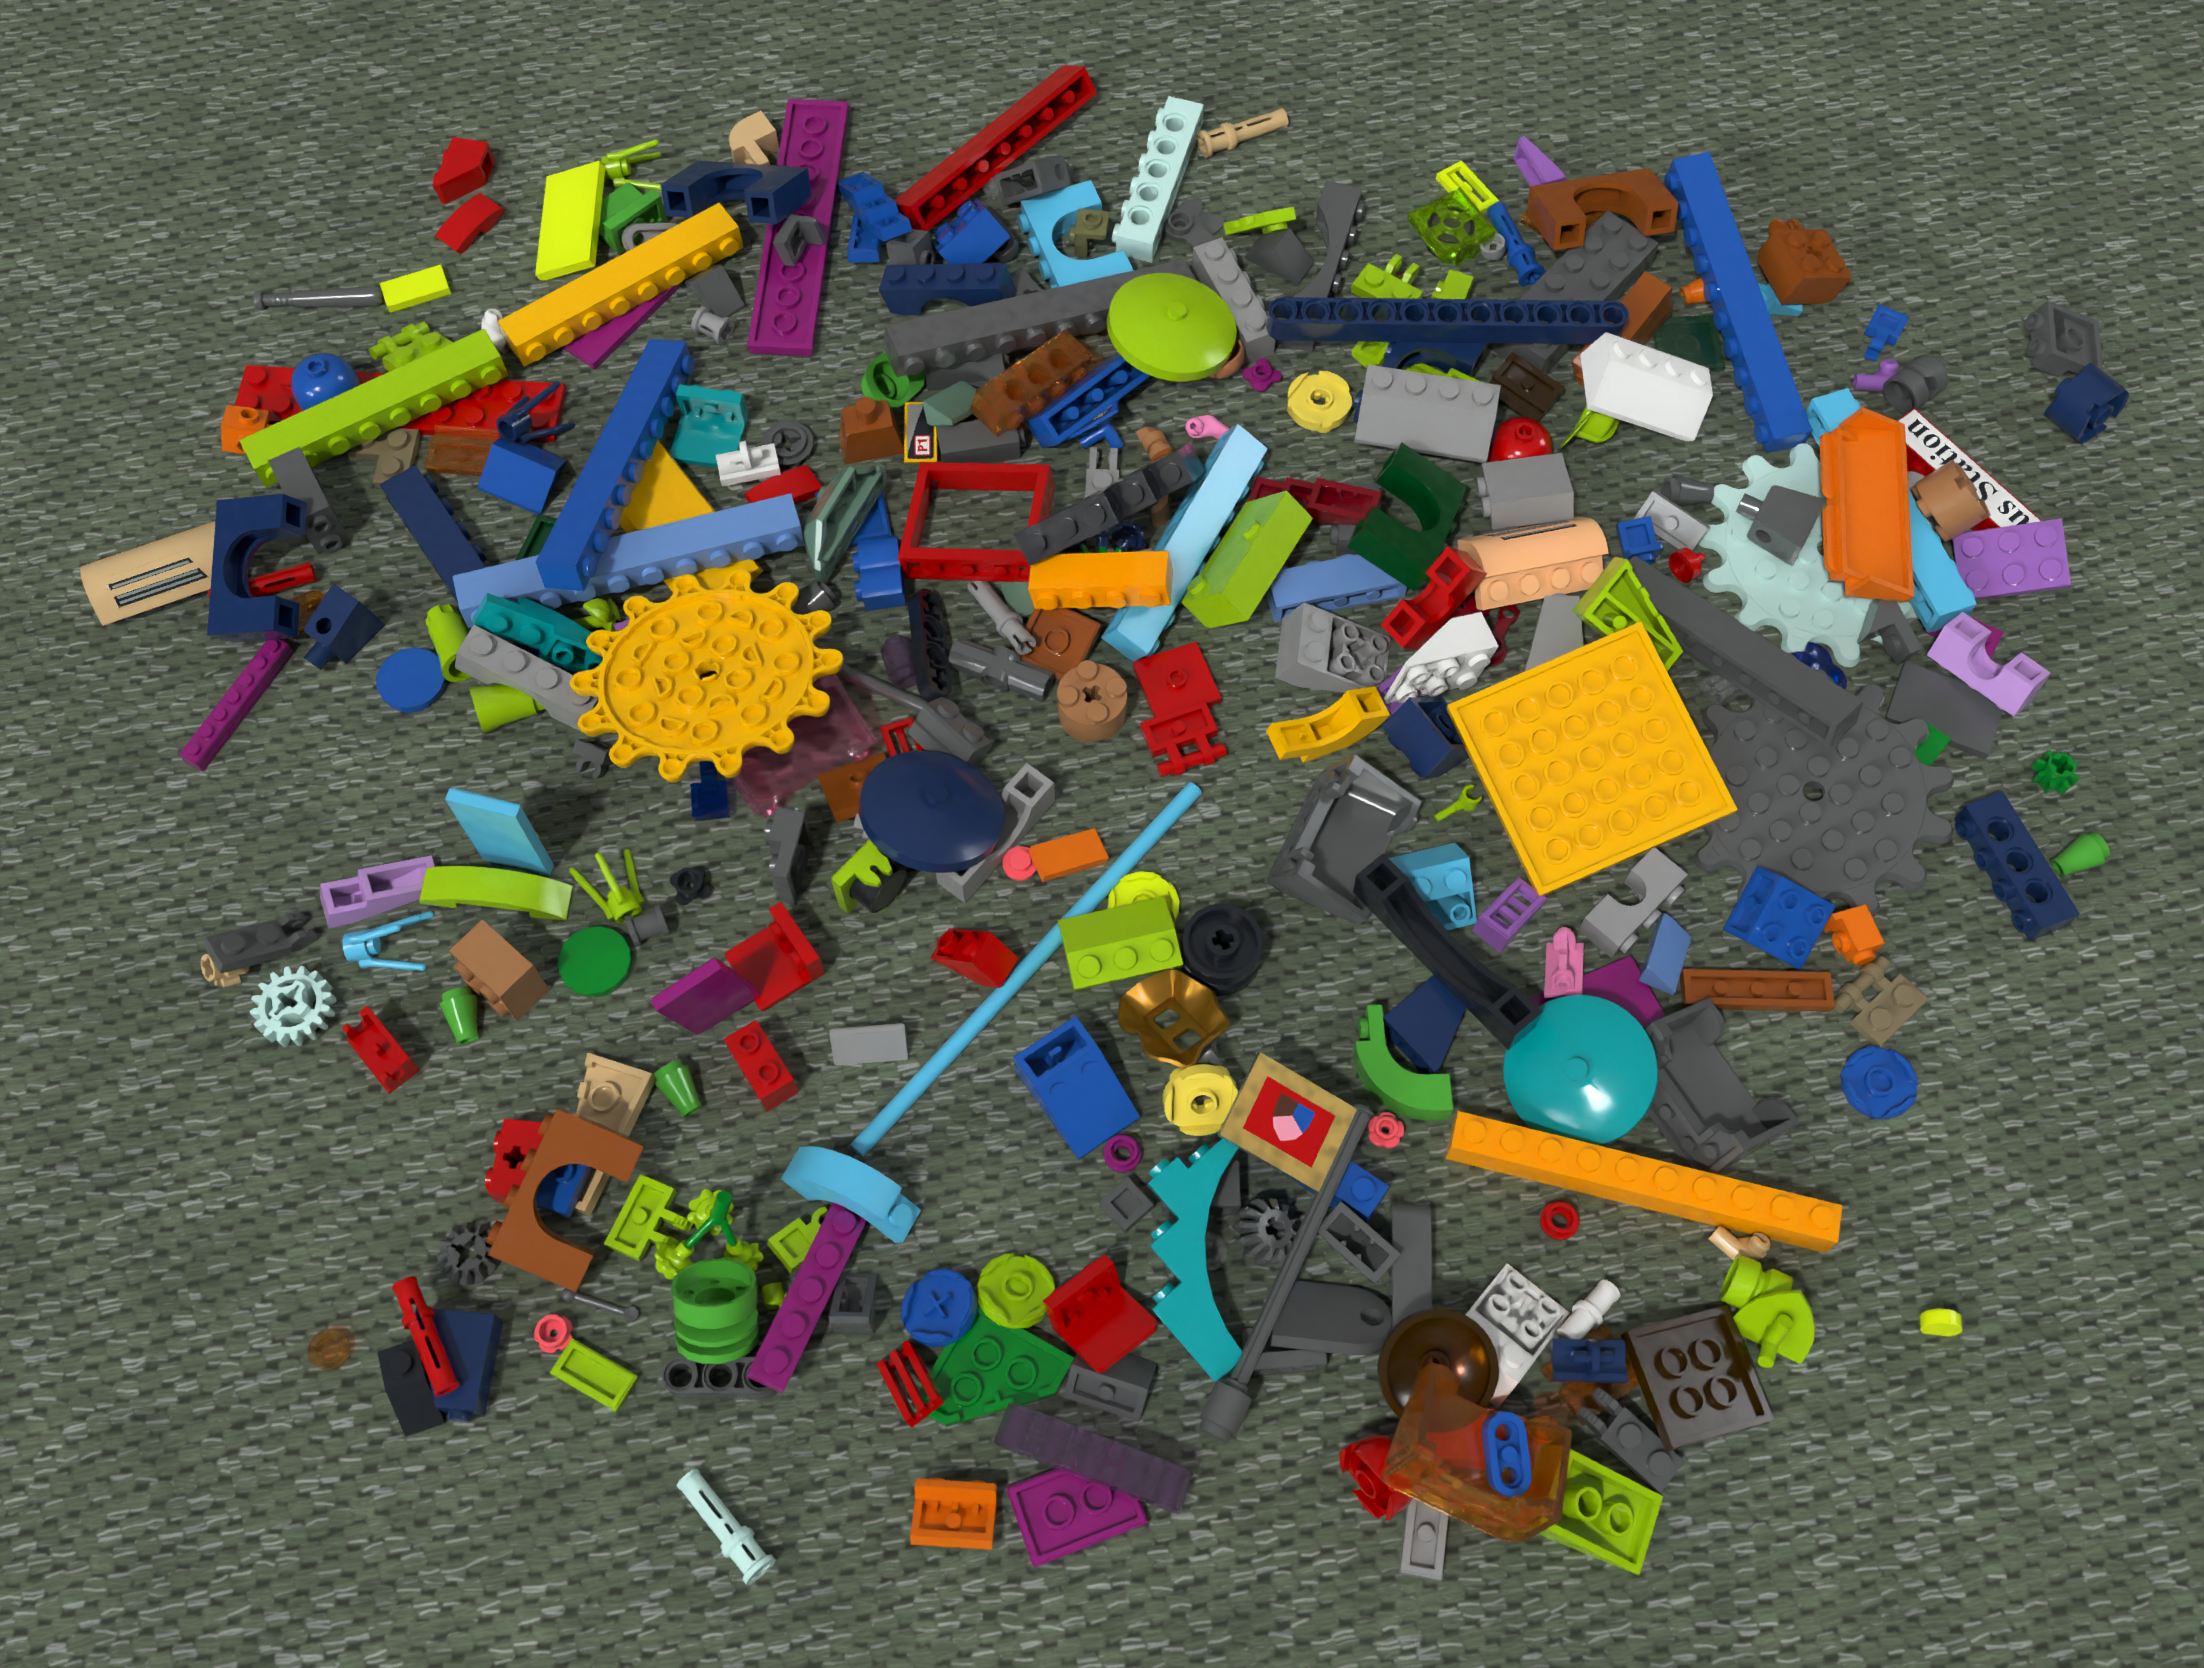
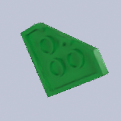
M978 1304L977 1315L971 1328L961 1339L944 1347L929 1373L944 1403L927 1417L944 1427H949L1054 1397L1071 1369L1074 1357L1022 1328L1011 1329L996 1324L985 1315ZM922 1385L919 1392L925 1404H927L930 1399ZM912 1402L911 1407L917 1410L914 1403Z

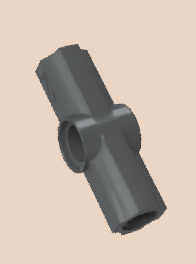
M959 638L957 641H954L950 649L949 667L979 678L987 687L989 685L1001 688L1000 692L1003 693L1009 689L1041 702L1046 699L1051 689L1054 672L1022 661L1018 654L1008 648L995 647L992 650Z

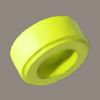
M1930 1309L1924 1311L1919 1316L1920 1330L1924 1334L1954 1336L1962 1332V1318L1956 1311L1950 1309Z

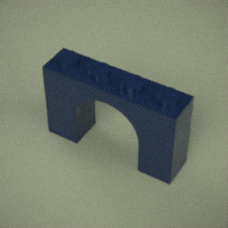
M698 160L660 184L666 216L691 218L716 203L733 199H745L749 222L778 224L812 199L808 168Z
M1408 319V320H1410V321H1412V322H1418L1417 320H1414V319ZM1390 342L1384 353L1383 358H1385V361L1381 367L1404 370L1415 364L1424 363L1436 366L1446 372L1453 368L1472 377L1484 357L1487 343ZM1362 389L1358 392L1352 404V407L1355 408L1353 420L1355 423L1358 422Z
M285 494L217 500L207 635L230 642L298 637L300 603L277 596L254 598L248 585V570L257 550L268 541L305 536L306 502Z

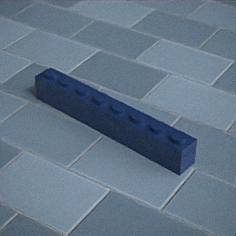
M416 465L384 481L380 486L406 528L457 601L452 576L486 568L483 562L487 561L477 543L470 545L467 541L471 536L462 521L454 522L451 516L455 513L445 497L438 499L435 493L439 489L429 474L423 476ZM496 635L539 658V650Z

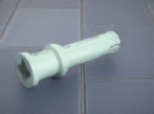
M698 1469L691 1470L677 1483L678 1489L684 1493L702 1519L705 1520L722 1542L720 1547L722 1549L721 1553L725 1558L731 1557L744 1574L742 1580L746 1585L754 1583L775 1564V1558L771 1554H765L754 1540L755 1533L750 1527H742L723 1501L701 1476Z

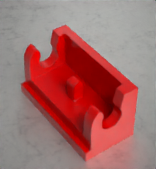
M366 1006L359 1011L362 1022L355 1027L346 1023L343 1026V1031L349 1037L347 1039L348 1043L390 1094L418 1073L420 1069L381 1020Z

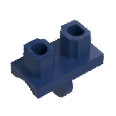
M1552 1339L1550 1341L1553 1382L1624 1384L1628 1382L1625 1363V1340Z

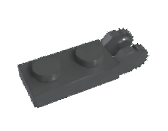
M295 912L294 914L284 915L278 921L274 919L207 936L203 946L218 971L222 974L289 956L291 952L302 950L318 940V936L313 929H306L305 931H297L287 938L285 934L300 929L307 923V919L302 912Z
M1596 1387L1591 1396L1611 1414L1609 1419L1603 1423L1594 1412L1585 1407H1580L1576 1416L1596 1434L1595 1438L1655 1492L1661 1493L1685 1461L1673 1450L1665 1452L1659 1437L1626 1407L1621 1406L1611 1395Z

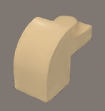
M762 111L742 119L730 132L729 144L734 163L770 165L766 156L779 150L776 130Z

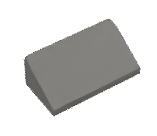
M903 1023L833 1028L829 1030L835 1065L908 1060L907 1032Z

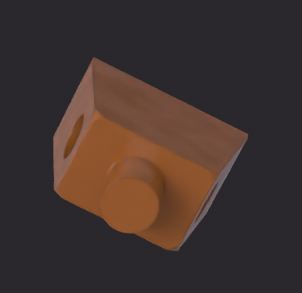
M861 397L854 406L844 407L841 410L839 442L844 465L904 453L900 427L888 401L880 400L874 402L870 397Z

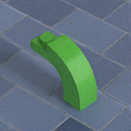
M1367 1005L1364 1018H1358L1359 1040L1366 1041H1355L1352 1050L1356 1071L1365 1088L1378 1102L1402 1116L1425 1121L1449 1120L1453 1112L1450 1075L1417 1074L1404 1069L1396 1063L1386 1045L1382 1005Z

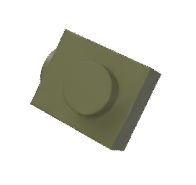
M1078 208L1076 226L1071 225L1069 234V245H1075V256L1087 257L1090 239H1106L1109 222L1108 211Z

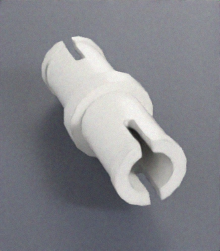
M1600 1280L1595 1289L1584 1300H1579L1574 1304L1572 1314L1554 1332L1555 1339H1583L1591 1329H1597L1603 1322L1602 1316L1620 1298L1621 1295L1618 1288L1608 1280Z

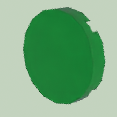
M602 926L587 927L574 933L563 944L558 956V971L565 985L577 995L584 997H603L618 990L628 979L631 972L632 952L624 937L614 929Z

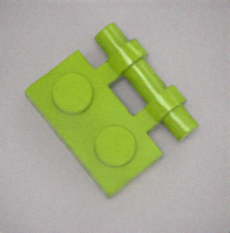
M423 321L417 325L409 324L403 327L402 332L393 337L385 336L379 339L377 345L369 348V353L374 360L382 357L384 368L390 372L453 342L436 331L430 333L429 326Z

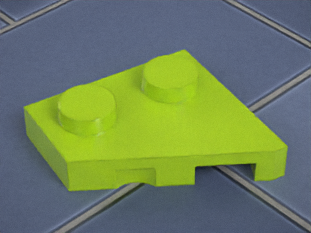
M1294 207L1272 210L1240 218L1236 221L1223 223L1226 235L1262 229L1264 235L1288 229L1287 223L1296 220Z

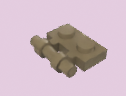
M1879 956L1873 963H1866L1859 970L1860 975L1852 983H1846L1838 990V997L1834 1000L1835 1007L1833 1008L1838 1013H1843L1849 1006L1852 1007L1858 1015L1849 1024L1871 1044L1880 1047L1929 999L1901 973L1892 982L1885 978L1884 972L1891 967V963L1883 956ZM1872 985L1879 994L1869 1003L1863 998V993Z

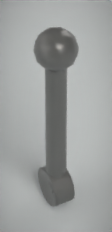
M564 1288L562 1291V1298L566 1302L576 1300L621 1315L627 1322H635L639 1317V1311L634 1306L623 1308Z

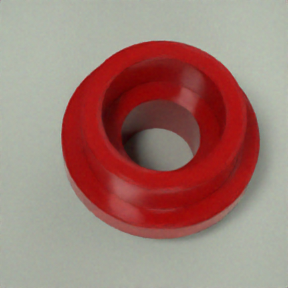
M1561 1201L1552 1202L1541 1212L1540 1226L1548 1237L1559 1241L1567 1240L1578 1230L1579 1216L1576 1210L1568 1203ZM1553 1216H1562L1566 1221V1226L1563 1228L1556 1227L1552 1221Z

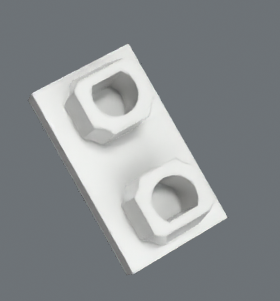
M746 440L739 442L740 450L716 455L722 487L728 486L730 490L742 489L748 481L759 479V482H763L773 476L781 475L774 443L748 448Z

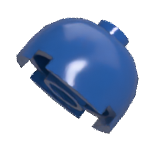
M317 353L304 358L296 366L291 378V390L302 411L361 385L352 366L341 357L329 353Z

